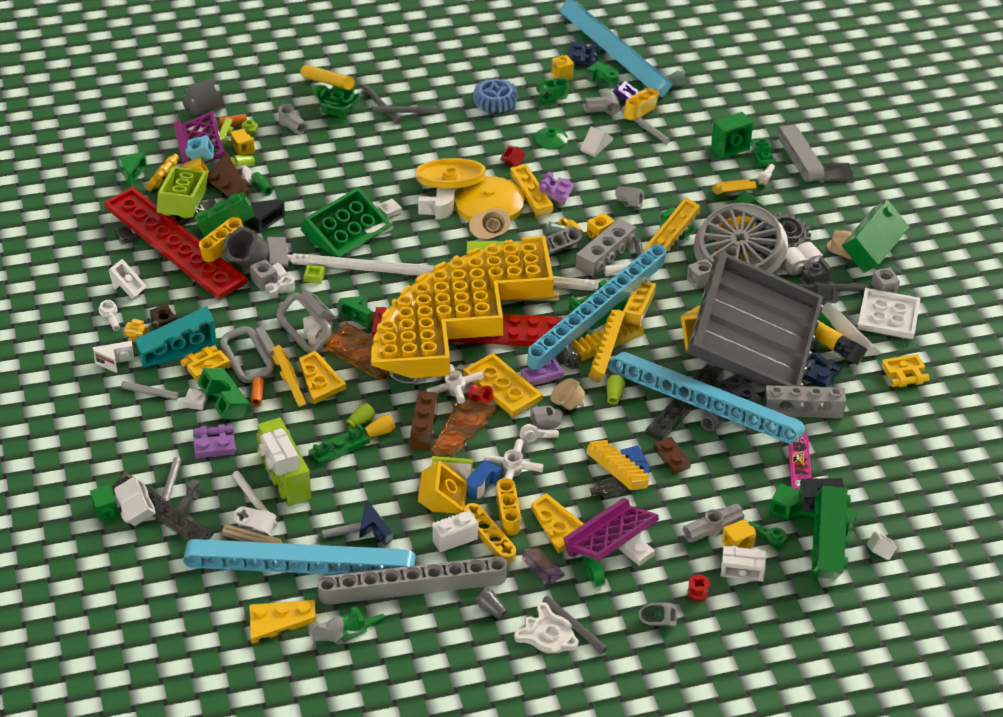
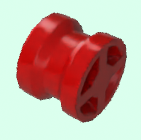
M703 575L692 576L688 583V597L695 602L706 600L709 594V579Z

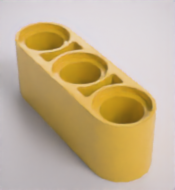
M646 88L628 98L623 117L628 120H636L654 110L659 92L652 88Z
M233 217L228 219L199 242L201 256L204 261L213 262L226 252L223 249L224 240L229 233L232 234L238 227H243L240 218Z
M503 478L497 482L496 493L501 530L505 535L514 536L520 531L521 514L514 481L509 478Z

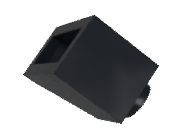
M259 201L253 203L251 206L255 216L244 221V223L255 231L262 232L285 217L284 202Z

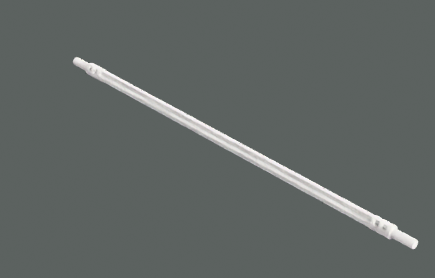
M296 253L288 255V262L297 265L410 275L428 274L434 270V266ZM553 276V287L598 291V283L601 280Z

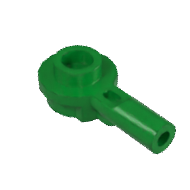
M748 522L750 526L754 527L756 533L766 538V542L771 546L780 547L786 542L787 534L783 529H767L753 522Z

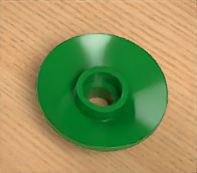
M547 127L537 131L534 140L542 148L559 149L567 144L568 135L559 128Z

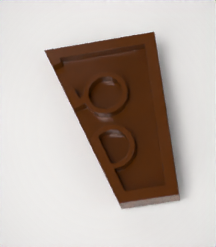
M226 152L208 173L207 182L228 198L235 193L241 192L248 197L251 192L232 162L231 157Z

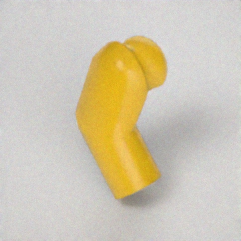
M561 218L558 221L560 225L578 228L581 231V235L583 234V230L575 221L567 220L566 218Z

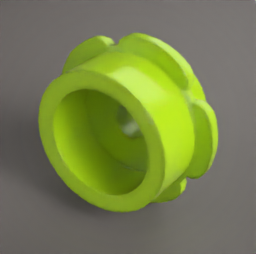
M246 120L241 125L247 135H253L257 132L258 124L253 120Z

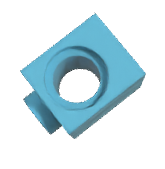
M205 135L188 140L185 151L187 157L191 160L201 157L203 161L213 159L214 146L208 136Z

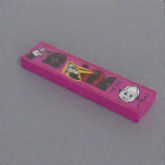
M803 434L795 442L788 443L791 487L797 490L800 488L801 479L811 478L808 434Z

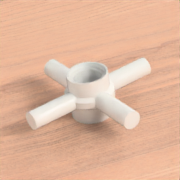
M450 364V376H445L446 382L428 388L427 392L440 393L448 390L449 394L456 397L457 402L462 404L465 402L463 395L466 392L465 385L484 379V375L480 371L462 377V373L455 371L454 366Z
M521 439L516 440L514 449L507 451L504 457L488 454L483 456V461L487 460L493 464L502 465L505 472L504 478L511 480L513 477L520 475L522 469L543 472L544 464L523 460L521 450L524 442Z

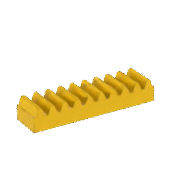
M527 164L512 167L510 169L511 179L523 191L524 200H527V204H529L530 209L532 208L535 217L552 213V202L545 192L539 191V182Z
M685 197L643 248V251L645 252L655 244L664 246L666 252L670 251L671 245L674 246L679 236L683 235V231L687 230V226L691 225L696 215H699L700 205Z
M644 282L632 292L623 310L625 315L622 322L641 325L645 313L653 300L656 289L655 283Z
M618 309L612 310L607 318L588 374L593 381L600 383L605 374L625 312Z
M622 322L614 347L644 335L642 325ZM599 329L597 333L593 331L591 336L586 334L585 339L580 337L579 341H573L571 351L581 362L595 356L603 331Z
M608 440L590 442L586 453L630 490L648 488V473H644L643 469L639 470V466H635L634 462H630V458H626L625 454L621 455V451H617L616 447L612 448V444H608Z

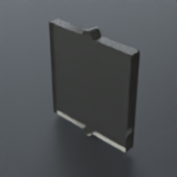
M821 163L825 172L824 184L854 183L853 171L849 163Z

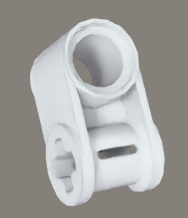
M243 506L236 509L233 515L239 528L270 536L276 520V515L269 511Z

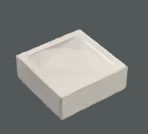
M393 199L377 205L378 209L387 219L402 213V207Z

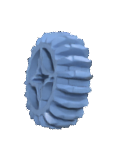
M485 79L484 82L480 81L474 89V104L481 108V111L486 110L487 113L493 112L494 114L498 112L500 114L502 111L507 112V110H512V107H515L518 100V91L514 84L510 83V81H505V79Z

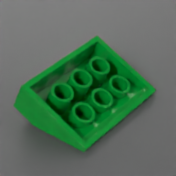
M357 187L307 216L300 230L311 243L332 256L341 258L392 227V224L364 192ZM380 223H386L385 226L375 232L366 233L364 231Z

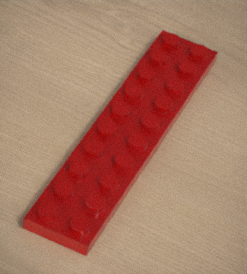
M134 187L104 202V208L217 300L247 284V278L223 258L219 257L213 262L204 261L199 247L200 240L170 216L157 213V206Z
M376 307L372 338H374L377 332L378 324L382 321V315L386 311V307ZM502 314L503 336L448 339V342L531 346L562 320V317Z

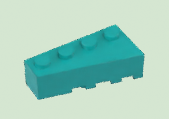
M208 306L135 339L137 355L143 368L186 357L191 353H198L207 346L215 345L217 347L214 319Z

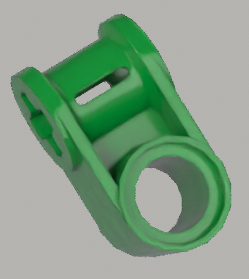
M559 77L538 82L536 90L540 93V99L543 102L566 99L568 97V80Z

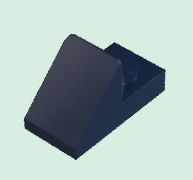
M368 501L364 506L359 538L372 531L378 541L381 540L386 546L392 542L393 532Z

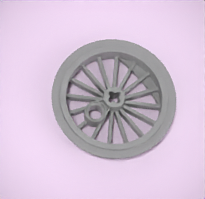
M749 203L729 204L715 210L700 226L694 240V254L697 262L707 259L713 264V260L722 251L726 254H735L733 257L740 259V255L743 253L745 261L750 264L746 253L748 251L759 262L753 266L771 274L781 266L788 250L787 235L781 223L766 209ZM742 216L741 229L739 230L735 217ZM746 217H751V221L744 229ZM732 218L735 229L726 221V219ZM757 219L762 221L760 224L752 228ZM721 222L728 230L717 226V224ZM767 225L771 228L768 230L760 231ZM714 230L720 234H710L709 232ZM774 234H775V237H776V239H766V238H762V237H766V236H770V235H774ZM706 240H718V242L705 244ZM759 244L773 245L775 247L773 250H770ZM722 247L712 255H710L707 251ZM753 249L768 255V257L763 260Z

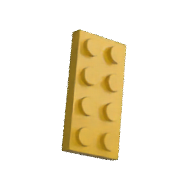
M494 353L463 369L464 376L482 371L484 379L472 383L480 387L490 386L493 390L492 400L512 417L543 400L541 392Z

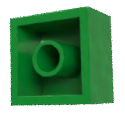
M743 112L714 120L711 149L721 159L750 150L753 122Z

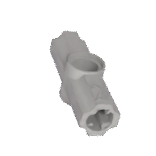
M733 504L721 510L711 509L706 512L705 517L684 525L682 531L688 542H695L706 536L716 537L721 534L724 527L744 520V514L739 504Z

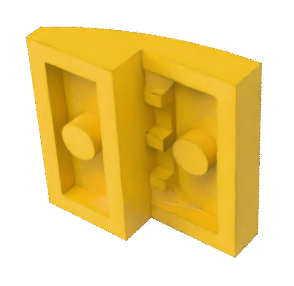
M750 179L715 183L712 191L716 194L740 192L744 189L749 191L756 188L755 181H750Z

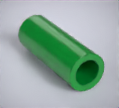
M259 172L253 173L251 179L264 195L272 194L273 188Z

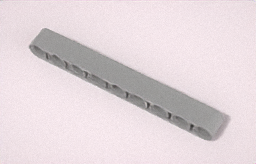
M488 557L324 576L318 580V599L321 603L330 605L500 585L506 581L507 562L502 557Z

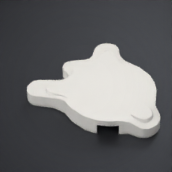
M545 602L537 606L538 618L527 617L525 628L517 630L514 634L516 642L531 644L545 653L573 651L578 647V639L574 636L570 622L561 616L555 615Z

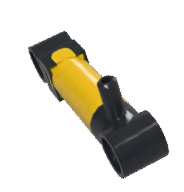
M820 321L817 329L814 331L815 341L856 365H859L868 350L866 347Z

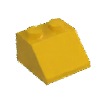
M437 461L421 473L418 502L432 512L463 513L467 481L442 462Z

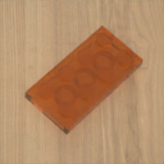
M348 322L334 331L322 347L379 381L390 372L371 366L374 337Z

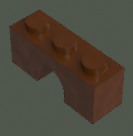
M418 391L410 432L411 450L431 451L433 423H436L438 411V392Z

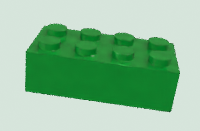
M822 485L815 495L811 577L836 580L843 574L844 570H847L848 557H845V549H848L849 537L846 536V528H849L850 524L847 507H850L851 495H848V488Z

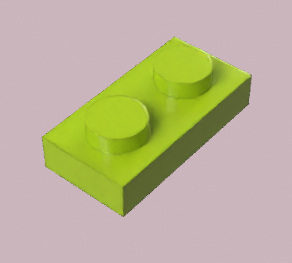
M227 117L220 130L223 147L226 146L228 137H230L233 127H231L233 120Z

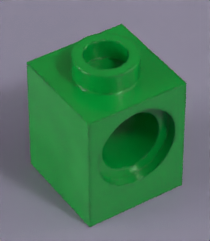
M110 484L90 490L92 503L99 521L119 515L117 502Z

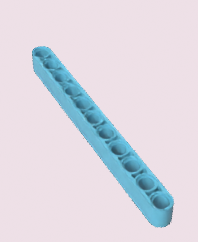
M566 0L559 10L564 16L648 88L657 90L660 97H665L673 85L670 80L575 0Z
M659 244L652 245L532 344L528 349L527 366L533 370L541 369L664 265L665 247Z
M620 352L608 362L609 370L616 375L786 443L795 442L805 432L804 424L797 419L630 353Z
M192 539L186 544L183 562L186 566L192 568L338 575L415 566L416 556L413 551L406 549Z

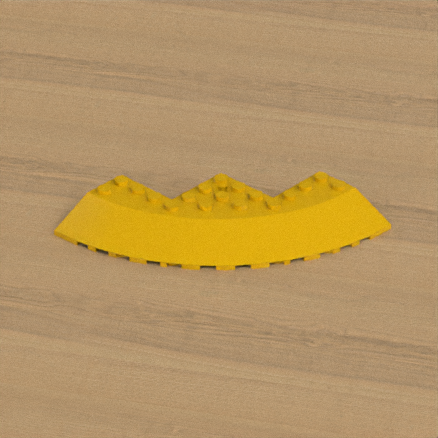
M546 237L522 238V241L518 242L507 240L505 244L497 246L495 243L489 244L482 250L475 248L467 251V255L462 257L456 255L448 263L444 261L433 267L434 270L428 274H421L415 279L414 284L411 286L407 285L400 292V296L392 301L391 307L387 308L382 315V321L378 324L377 332L373 339L371 366L409 378L450 376L448 339L503 336V315L500 300L553 297L554 279Z

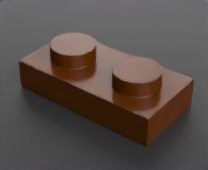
M672 437L654 442L655 451L672 474L690 469L691 462Z

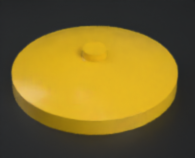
M461 158L433 160L420 165L416 169L417 181L423 185L435 188L452 189L467 187L483 181L486 177V168L483 164Z
M486 176L483 181L475 185L458 188L455 192V209L462 218L469 222L474 215L494 208L506 211L512 221L522 213L524 208V194L521 188L512 181L501 177Z

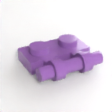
M548 172L539 183V191L550 194L549 198L565 204L575 184L565 178L559 177L558 180L554 179V174Z
M219 424V427L207 428V426H200V429H193V437H202L194 439L195 459L236 454L234 435H226L233 433V425L225 426V424ZM209 435H220L216 437H208Z

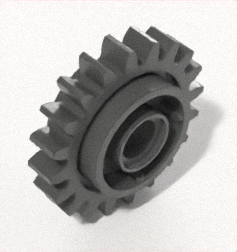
M778 212L777 216L772 214L781 223L786 232L788 248L810 242V227H805L806 222L801 223L800 217L796 219L794 214L788 216L787 212H785L784 216L780 212ZM767 225L766 227H764V228L762 229V231L768 230V229H771V228ZM775 234L763 237L766 239H776Z

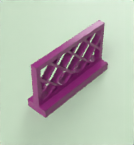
M213 111L184 124H181L180 121L173 123L183 164L191 161L187 157L185 149L187 148L188 140H191L194 135L197 138L207 135L210 141L216 139L213 143L214 150L219 149L220 151L213 154V159L204 161L205 164L224 156L225 151ZM200 127H204L201 132L198 131Z
M622 498L563 538L568 556L574 558L580 554L600 561L657 522L659 516L656 513L630 506L629 499Z

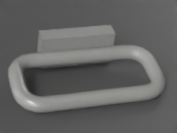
M305 289L302 293L290 294L280 305L276 314L279 324L308 354L313 351L318 352L331 336V326L328 321L331 322L336 317L316 295ZM295 300H298L324 329L323 335L312 347L307 344L284 318L285 311Z
M248 326L238 327L221 337L220 346L225 356L230 360V365L241 382L252 383L253 378L261 377L263 379L273 372L276 363L272 357L275 354L272 348L275 346L263 326L256 328V332ZM241 334H248L266 364L264 370L250 376L244 374L227 343L230 339Z

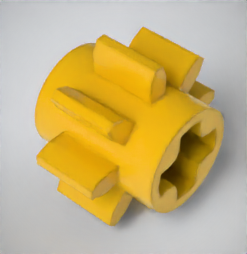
M132 319V323L127 322L124 335L129 337L128 341L135 342V339L147 334V326L143 325L144 321Z

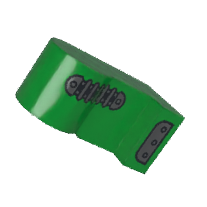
M597 61L588 68L587 80L590 82L597 81L604 84L606 88L613 89L618 85L619 73L613 68Z

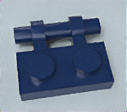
M580 41L570 42L569 58L574 63V66H585V63L593 65L598 61L597 53L599 52V47L596 42H592L591 46H586L585 42Z
M811 352L810 360L806 362L807 371L802 379L819 387H828L836 376V373L832 371L840 373L842 366L836 364V361L832 359L828 360L822 357L818 352Z

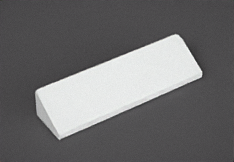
M827 302L823 306L821 312L830 320L839 333L868 349L864 356L880 354V351L834 305Z

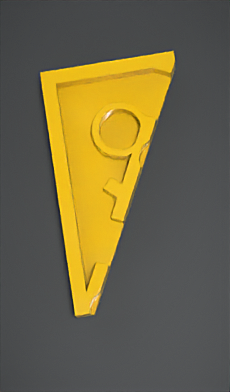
M280 345L272 348L275 353L272 357L276 365H280L282 369L280 375L284 382H288L298 407L301 408L306 405V401L299 389L300 384L289 361L290 357Z

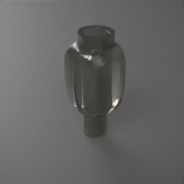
M567 345L560 352L561 359L566 367L576 369L579 366L580 355L574 346Z
M611 477L599 482L597 487L590 488L591 496L601 495L608 498L622 495L628 488L616 477Z

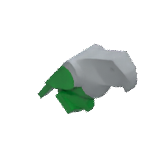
M355 606L351 608V612L346 616L335 617L324 623H319L318 621L313 623L309 628V635L313 641H332L340 645L367 632L366 628L385 619V616L380 614L364 619L359 609Z

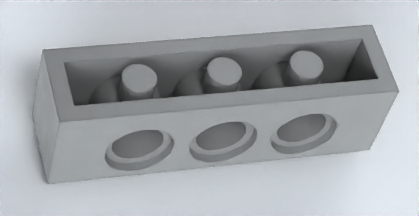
M617 219L576 254L575 268L592 277L601 272L604 266L613 262L627 247L634 244L637 238L636 227L621 219Z
M766 385L764 407L789 417L843 418L846 406L844 388Z

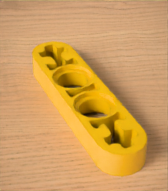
M476 503L466 505L464 512H467V510L471 511L478 522L479 538L495 557L504 558L507 564L515 561L516 547L484 509ZM481 524H487L489 528L481 529L479 526ZM497 537L501 540L499 542H492L490 539Z

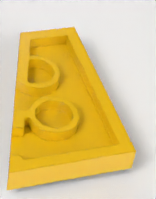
M316 351L299 358V364L313 404L347 389L344 380Z
M547 493L531 503L533 513L559 554L566 549L563 538L584 523Z
M315 600L250 605L251 644L259 642L260 638L266 636L270 638L277 636L278 632L286 629L294 630L315 623Z

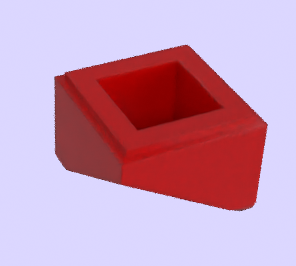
M508 146L500 160L516 167L520 165L526 154L519 147Z

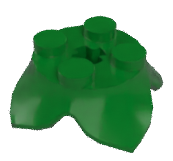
M325 85L313 86L314 97L322 107V113L337 115L341 118L346 117L347 113L361 99V94H354V86L350 90L332 86L331 89Z

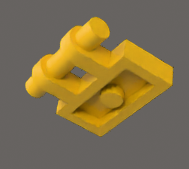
M177 154L169 156L152 176L145 188L150 192L154 187L159 188L164 181L162 178L167 177L172 166L177 164L179 156Z
M215 345L204 347L200 352L188 354L186 358L180 360L183 367L187 366V371L196 381L199 380L203 368L226 369L230 367V360L221 350L218 351Z
M918 354L882 360L881 366L887 377H896V379L891 380L892 387L899 386L902 388L908 384L920 385L930 380L929 374H921L925 371V365Z

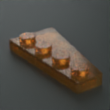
M466 398L462 404L457 402L432 448V455L453 458L465 446V442L469 438L472 439L476 431L487 423V419L497 413V407Z

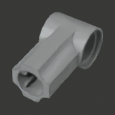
M607 93L603 97L586 98L587 113L607 112L613 115L620 110L617 96L614 93Z
M289 104L279 106V124L289 127L298 135L303 134L305 129H307V123L294 113L293 106Z

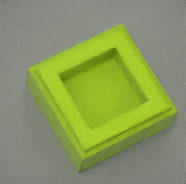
M307 265L303 276L304 282L322 284L325 267Z

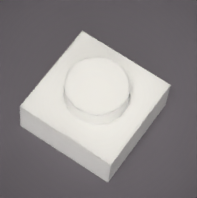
M189 389L183 402L184 408L203 410L208 395H205L202 390Z

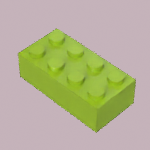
M172 166L158 191L157 213H162L165 216L178 215L181 218L193 217L206 192L207 171Z
M280 417L258 424L257 442L261 444L260 436L262 434L273 433V431L281 428L284 429L299 456V469L277 476L273 469L269 470L266 456L260 454L259 447H257V452L260 459H264L266 471L271 472L272 482L274 486H278L280 498L282 500L285 499L288 506H292L311 499L310 471Z

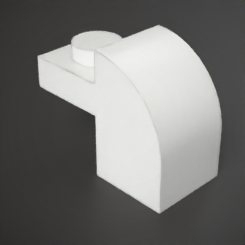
M437 188L436 197H418V214L435 215V220L449 217L454 212L455 189Z

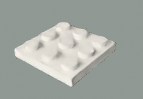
M865 288L857 329L914 339L921 298Z

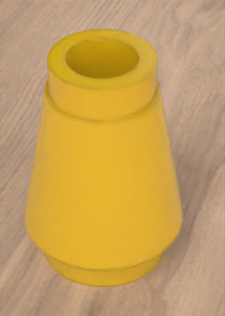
M389 414L381 415L365 427L364 430L369 438L392 432L395 429V424Z

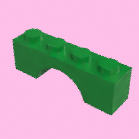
M780 483L771 499L769 513L786 520L799 515L814 517V511H802L799 490ZM847 508L850 524L849 528H846V536L849 537L855 527L858 512Z

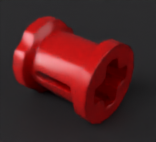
M473 384L469 387L467 396L472 402L480 400L483 403H489L493 398V390L487 385L480 387L477 384Z

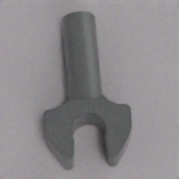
M193 479L187 484V493L175 509L176 512L182 515L192 499L200 497L203 490L199 486L201 482Z

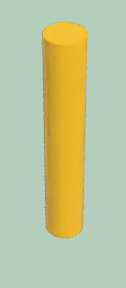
M304 65L300 71L303 78L347 90L352 89L355 83L351 76L309 65Z

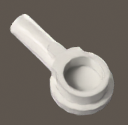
M770 164L765 172H760L757 178L759 181L758 185L766 186L775 169L773 164Z
M105 300L101 302L98 308L99 314L103 317H108L112 329L118 331L120 326L115 317L118 311L117 306L113 301Z
M526 424L520 429L519 435L524 443H532L538 438H558L559 431L541 430L532 424Z

